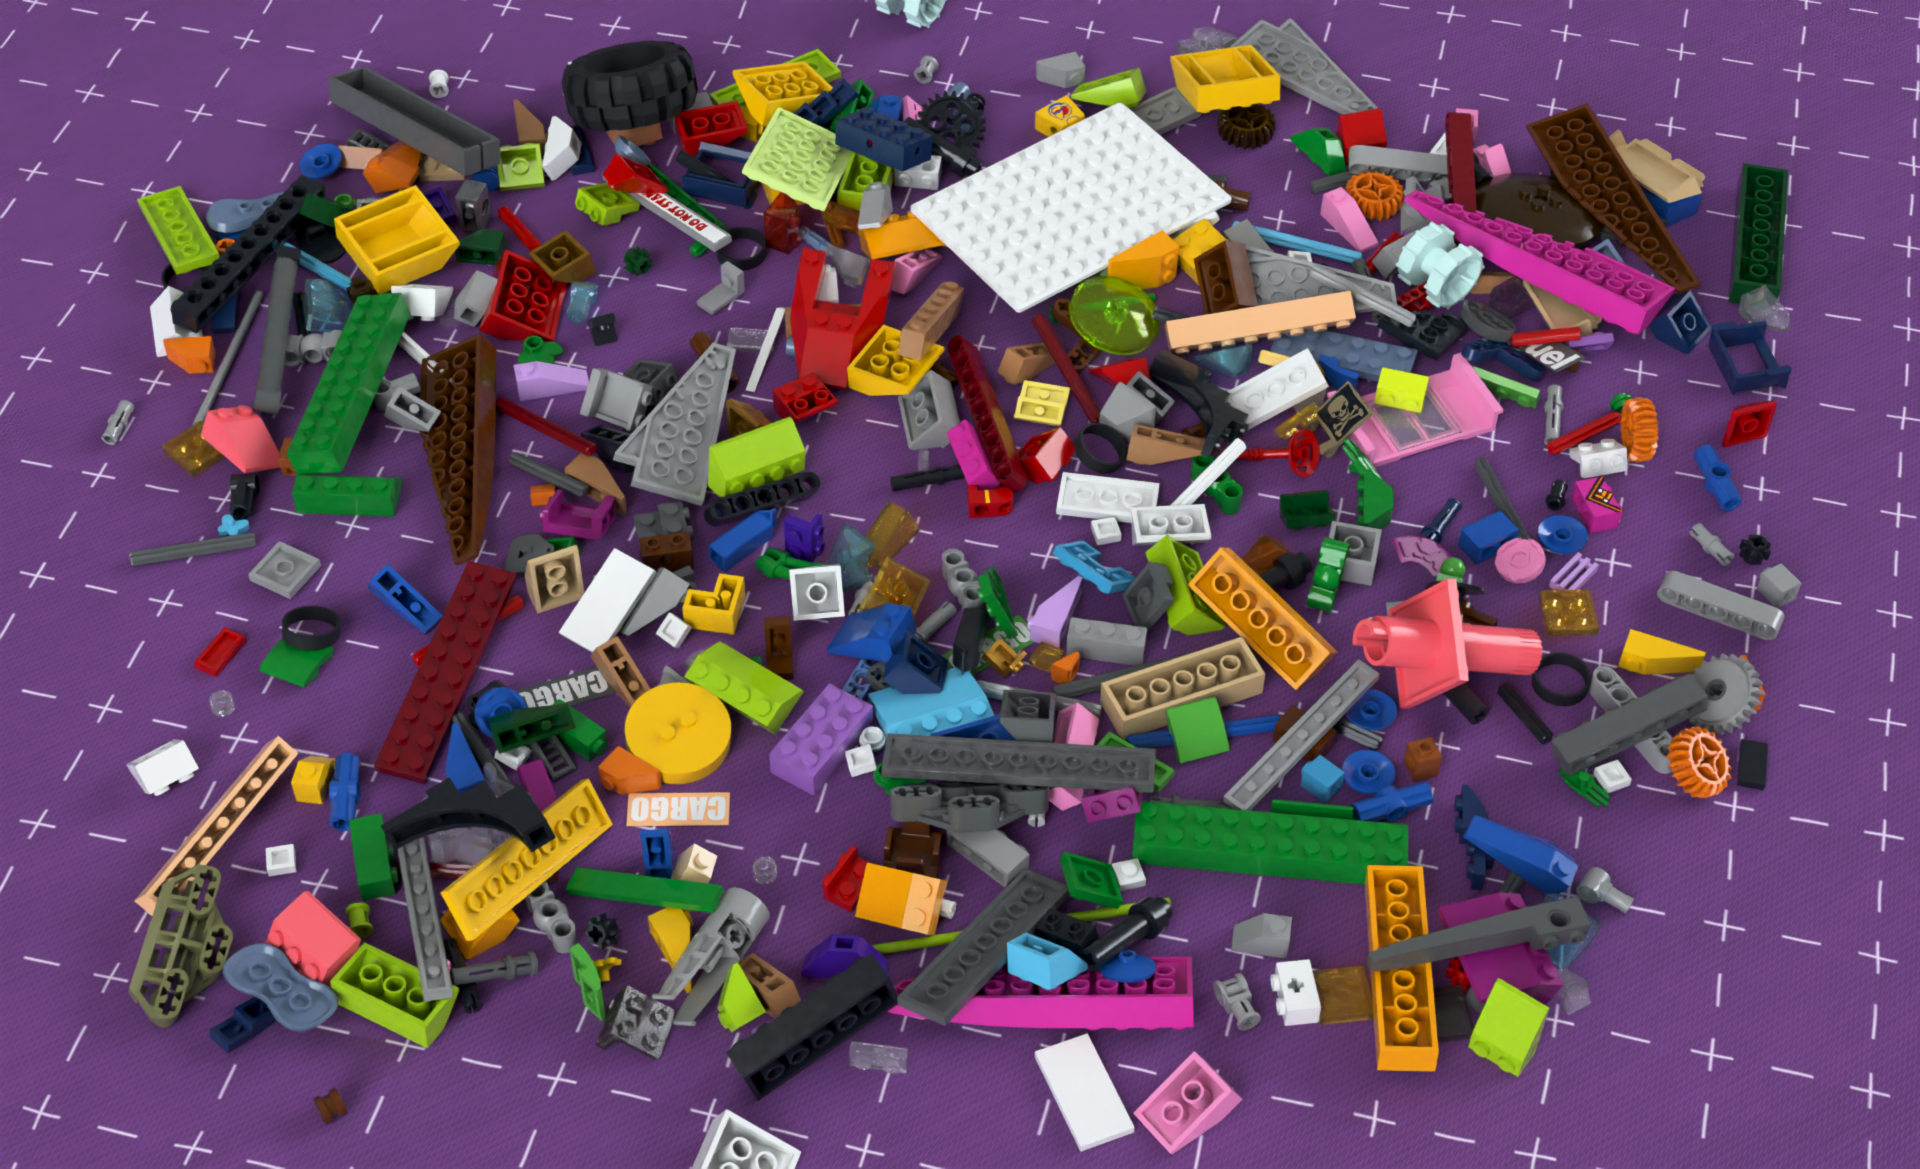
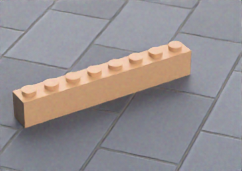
M1351 291L1166 321L1165 331L1169 353L1185 355L1190 353L1189 350L1199 349L1202 352L1213 349L1212 346L1222 345V348L1235 346V342L1244 341L1245 344L1258 342V338L1267 337L1268 340H1275L1281 338L1282 334L1290 333L1291 336H1299L1304 334L1306 330L1313 329L1314 332L1326 331L1327 327L1336 326L1337 329L1350 326V323H1353L1356 316Z
M279 736L266 743L134 901L153 916L162 885L198 864L206 865L298 753ZM194 877L175 884L174 889L178 888V895H182L188 880L193 881Z

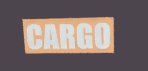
M730 792L629 793L626 826L729 825Z

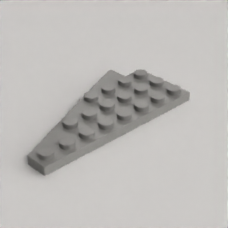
M1290 18L1279 28L1261 19L1230 46L1252 45L1280 75L1281 85L1341 115L1377 109L1375 104Z
M1245 245L1258 306L1339 293L1340 291L1310 276L1314 265H1319L1397 305L1394 283ZM1352 298L1355 313L1377 311Z
M713 342L617 449L613 457L614 461L635 466L630 486L702 506L708 484L709 446L716 444L736 349Z

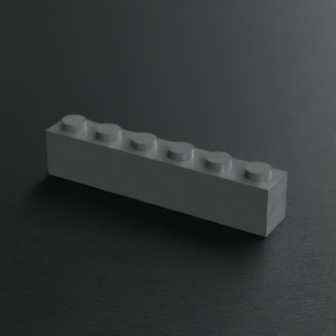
M1691 673L1683 677L1678 676L1660 688L1651 689L1642 697L1630 699L1623 706L1615 710H1607L1600 717L1592 721L1582 722L1577 728L1567 733L1562 732L1551 740V754L1566 776L1570 777L1706 711L1708 695Z

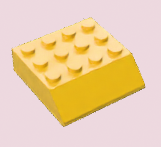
M1252 45L1170 56L1177 89L1197 112L1209 113L1211 110L1216 109L1229 110L1231 107L1236 106L1250 107L1252 104H1270L1272 101L1280 100V75Z
M416 185L334 218L337 239L366 278L371 281L378 294L390 291L391 286L405 285L442 269L460 245V241Z

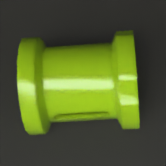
M363 902L348 905L345 909V915L349 919V928L361 939L372 935L373 926L369 923L368 918L370 914L369 905Z

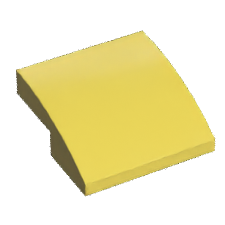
M1024 380L1021 394L1018 397L1014 419L1061 427L1070 396V388Z

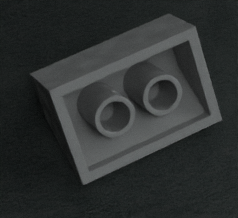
M1004 690L1000 723L1017 741L1053 743L1056 693Z

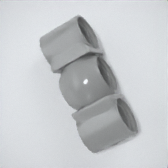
M342 331L324 332L323 336L318 333H312L305 337L303 335H289L284 364L297 366L300 363L306 364V360L311 363H318L325 359L328 362Z
M958 549L946 550L942 554V576L947 580L949 591L958 597V603L962 605V610L964 608L984 610L985 603H982L977 589L981 588L977 574L968 568L969 564L964 560L962 551Z
M544 881L525 897L527 908L533 913L536 927L542 932H546L547 938L552 941L554 949L559 953H569V949L578 942L575 924L569 919L565 904L559 899H555L554 893L549 890L548 883Z

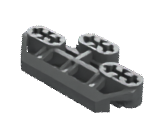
M963 781L906 784L889 790L890 817L899 822L919 821L957 833L993 831L1024 815L1047 812L1049 810V787Z

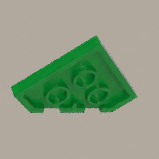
M990 566L979 575L978 580L981 588H978L977 592L982 603L987 602L988 613L991 618L995 617L994 620L1000 632L1004 630L1008 639L1018 636L1002 579L995 567Z

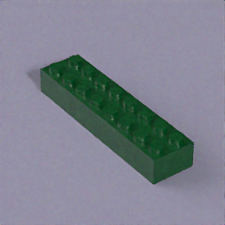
M1743 163L1737 184L1728 302L1775 309L1781 291L1788 170Z

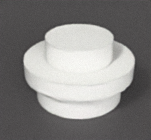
M872 726L863 730L859 737L860 746L870 744L873 752L884 747L886 738L881 729Z

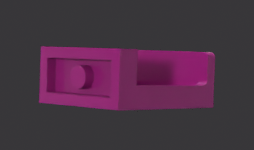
M558 489L553 497L549 498L548 504L541 509L540 521L543 522V532L601 541L615 520V497L605 496L599 507L596 508L563 502V490Z
M1133 786L1115 790L1090 789L1089 795L1083 796L1081 799L1088 823L1140 812L1144 792H1135Z

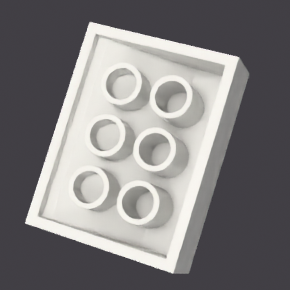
M726 1109L712 1120L692 1169H795L801 1151Z

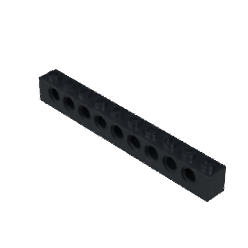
M303 175L291 183L289 188L282 195H279L277 200L270 207L266 208L264 213L257 220L253 221L251 226L244 233L240 234L239 238L231 246L227 247L225 252L172 303L170 311L173 324L198 333L276 253L278 244L284 245L309 219L299 214L306 195L311 193L326 197L325 184Z

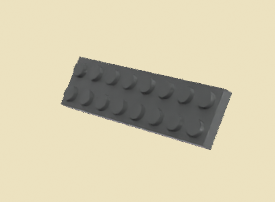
M1024 869L897 996L898 1005L946 1026L1008 961L1007 942L1024 933L1033 935L1036 932L1035 926L1049 908L1057 910L1070 897L1067 885Z

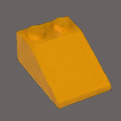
M1161 230L1108 260L1106 291L1108 293L1158 288L1165 283H1170L1176 278L1180 246Z
M867 862L855 917L927 935H935L947 881Z

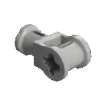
M1237 973L1234 978L1223 982L1219 980L1213 982V990L1217 1001L1224 1007L1227 1014L1233 1012L1239 1030H1249L1260 1022L1261 1016L1251 1006L1252 994L1242 973Z

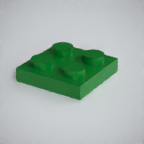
M1069 852L1063 853L1060 863L1071 897L1097 903L1104 907L1108 906L1115 909L1120 907L1123 899L1111 864Z

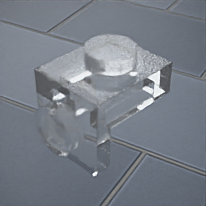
M1567 968L1557 970L1564 985L1555 995L1562 999L1564 1012L1572 1014L1589 1005L1590 998L1586 980Z

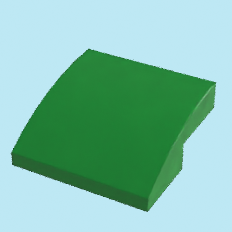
M282 638L262 662L260 672L305 687L318 677L319 667L333 657L334 648L329 646L320 650H302L290 646Z

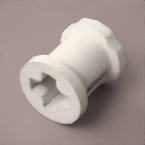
M443 70L432 71L429 75L431 83L429 92L435 98L446 97L449 92L447 87L448 74Z

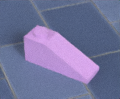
M539 361L514 365L520 401L586 391L589 380L586 370Z
M1077 576L1038 606L1035 616H1030L1027 630H1031L1030 641L1060 648L1071 617L1082 594L1083 577Z

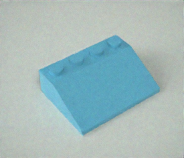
M957 667L946 670L943 690L940 693L902 694L897 689L889 687L868 694L869 701L873 705V711L886 741L888 733L930 736V734L995 716L985 693L970 671H966L964 675H961V671Z

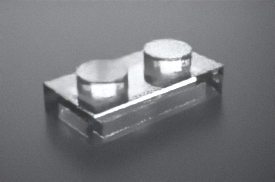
M851 1041L849 1049L850 1066H856L862 1070H884L891 1074L898 1072L907 1073V1048Z

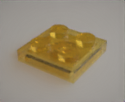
M1312 402L1271 432L1276 439L1283 437L1285 440L1297 431L1295 427L1302 422L1303 425H1307L1317 417L1315 412L1319 408L1315 402Z
M202 421L162 445L163 452L192 477L225 457L201 436L204 426Z
M1590 590L1540 591L1539 602L1547 636L1598 635L1599 625Z
M1364 965L1312 971L1321 1005L1319 1025L1374 1019L1373 1001Z

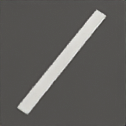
M776 308L746 387L747 391L755 392L785 309Z

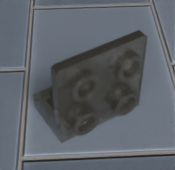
M627 986L613 997L596 1046L606 1050L614 1043L618 1044L621 1042L653 1060H658L663 1051L676 1012L634 988Z

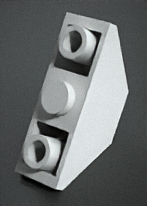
M556 116L552 117L548 128V139L545 144L544 159L542 160L543 171L547 173L551 181L556 180L579 160L582 145L573 129Z

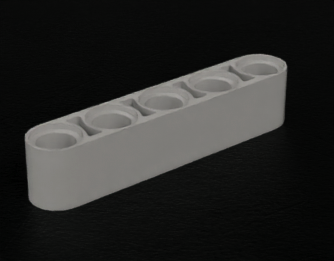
M1354 145L1349 148V171L1353 174H1358L1359 172L1365 174L1367 170L1371 173L1377 171V173L1382 174L1385 172L1386 176L1393 175V179L1406 180L1414 176L1418 182L1430 183L1448 177L1447 155Z
M1678 571L1667 572L1657 591L1658 598L1664 603L1764 640H1773L1777 637L1785 618L1784 613L1776 607Z
M1599 666L1594 670L1589 693L1604 711L1615 710L1623 706L1628 700L1638 698L1612 668ZM1666 730L1634 745L1657 772L1662 774L1672 772V769L1667 767L1670 764V760L1666 756L1670 753L1667 746L1671 744L1673 737Z

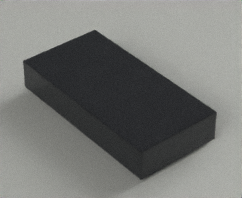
M1741 739L1739 744L1737 786L1764 790L1767 772V743Z

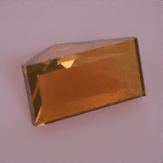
M1262 534L1242 560L1259 576L1273 568L1274 559L1287 552H1292L1281 540Z

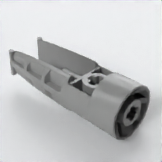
M736 887L727 890L719 901L715 912L709 915L682 953L659 994H652L653 999L674 1000L699 969H704V972L673 1020L674 1025H696L694 1019L724 984L727 970L735 963L740 962L745 952L769 920L770 915L766 905L751 892Z

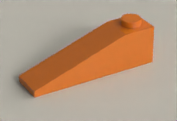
M399 140L370 159L362 174L376 194L410 188L420 173L418 164L422 162L423 157L419 150Z

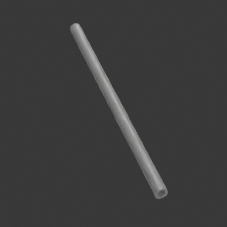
M255 292L193 422L194 427L202 428L207 411H210L264 297L263 292Z

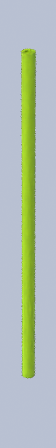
M1169 897L1163 898V899H1165V900L1169 903V905L1171 906L1170 898H1169ZM1135 903L1120 905L1118 909L1105 907L1068 913L1067 915L1085 922L1128 915L1130 907ZM962 931L872 946L882 955L950 944Z

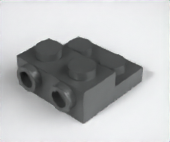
M638 359L623 374V376L653 386L651 392L652 400L647 407H652L657 402H660L664 394L673 388L680 379L672 363Z
M682 501L659 504L657 512L634 515L639 550V538L689 531L690 540H694L692 525H686V522H690L688 507L683 508Z
M1149 562L1122 594L1135 626L1147 627V632L1174 601L1169 590L1173 585V581L1166 566L1163 564Z

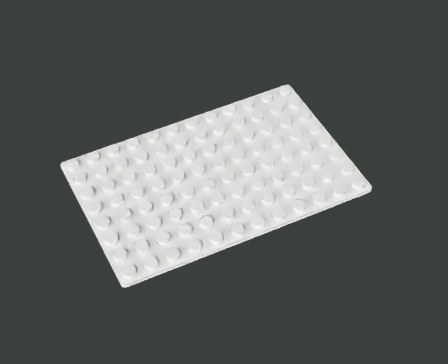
M1117 103L912 204L911 212L1016 312H1023L1107 268L1110 258L1161 230L1170 235L1231 203V196L1123 103Z

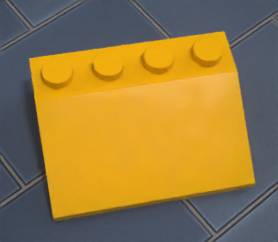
M805 61L733 70L732 73L750 114L762 126H768L778 107L794 114L805 102L809 105L824 90L828 93L833 88Z

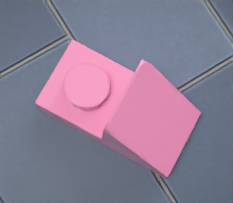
M1484 144L1473 149V152H1475L1479 159V164L1493 177L1512 173L1502 144L1490 148Z

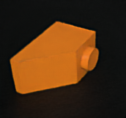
M211 336L163 339L168 359L189 374L214 372L216 352Z
M620 746L598 766L602 786L607 790H614L620 795L659 790L662 787L660 770Z

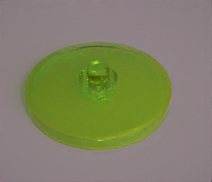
M1097 276L1085 280L1076 288L1069 303L1070 318L1077 332L1091 345L1112 354L1130 355L1145 350L1153 342L1160 325V321L1152 319L1156 306L1151 298L1133 283L1117 277Z

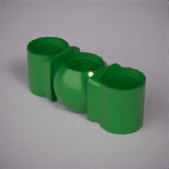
M1204 455L1192 458L1191 478L1193 481L1214 461L1212 455L1210 458ZM1224 471L1204 493L1215 498L1214 502L1219 505L1223 513L1233 515L1241 509L1243 488L1238 483H1235L1234 479H1231L1227 471Z
M1328 537L1324 538L1306 606L1328 613L1332 612L1343 573L1342 567L1345 565L1349 552V543Z

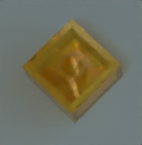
M886 556L878 568L859 609L865 611L887 603L909 606L914 618L931 580Z

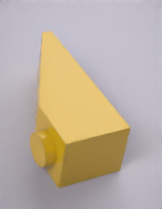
M1630 629L1618 667L1642 675L1695 672V667L1700 668L1702 666L1706 652Z
M667 907L647 917L649 931L673 969L692 940L691 926H693V921L687 910L683 912L682 909ZM692 979L684 988L686 993L692 990Z

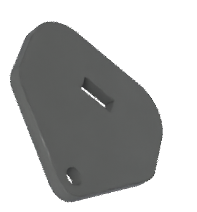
M539 534L520 536L510 545L505 569L515 572L516 575L525 574L528 560L555 552V549Z

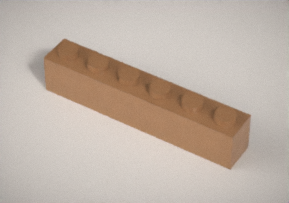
M943 282L902 328L898 355L916 360H921L960 314L964 287L958 286L955 282Z

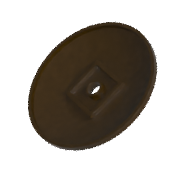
M1534 173L1503 174L1487 179L1476 188L1477 211L1486 213L1485 218L1495 221L1496 217L1531 228L1533 229L1532 234L1545 233L1553 236V241L1564 244L1565 241L1575 243L1574 248L1593 242L1600 236L1604 225L1559 184L1558 180L1552 176Z

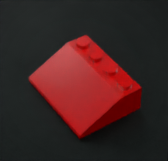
M505 249L495 266L493 277L498 280L486 312L482 317L479 331L503 340L525 341L529 336H539L544 342H554L567 282L554 281L536 262Z

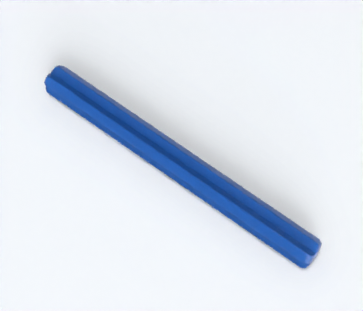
M1278 715L1227 721L1224 722L1227 737L1274 731L1275 724L1280 717ZM1169 730L1133 734L1127 737V742L1137 748L1174 745L1173 736L1169 734Z

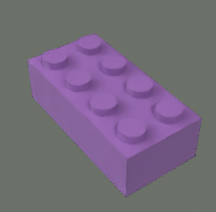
M829 683L769 753L771 773L815 796L846 759L845 751L854 749L859 743V737L863 730L873 726V705Z

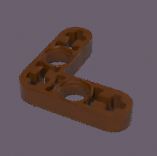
M1060 298L1055 301L1051 314L1058 322L1082 339L1067 354L1072 364L1077 358L1080 360L1078 365H1074L1077 373L1080 375L1107 346L1111 333L1107 327L1070 300ZM1082 320L1087 326L1080 327L1075 321ZM1099 335L1102 336L1097 343L1094 341ZM1088 347L1093 353L1086 354L1081 348Z

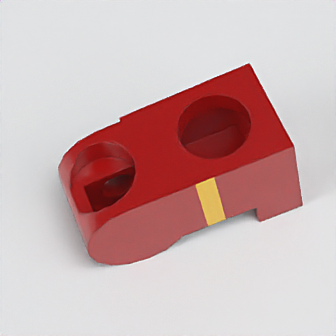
M967 485L969 518L998 517L1010 514L1013 511L1014 494L1012 490L1007 487H998L994 490H978L977 485Z

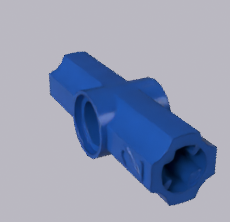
M1710 444L1702 445L1694 451L1693 457L1705 478L1704 488L1708 492L1713 493L1721 509H1724L1725 512L1733 511L1741 505L1742 499L1730 478L1731 469L1720 460L1714 447H1711Z
M341 753L339 757H336L334 780H331L329 785L331 802L329 823L331 828H335L338 831H348L350 829L349 820L355 819L356 803L360 802L359 756H355L352 753Z
M1423 781L1397 789L1395 786L1385 787L1374 797L1352 803V819L1372 822L1387 819L1389 822L1398 821L1405 817L1408 811L1432 804L1434 799L1432 789L1428 783Z

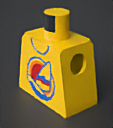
M1066 95L1035 112V129L1050 137L1084 120L1085 115Z

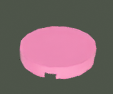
M1514 538L1505 542L1496 553V569L1500 577L1507 582L1514 584L1529 582L1540 575L1545 567V553L1541 545L1533 539L1522 540V538Z

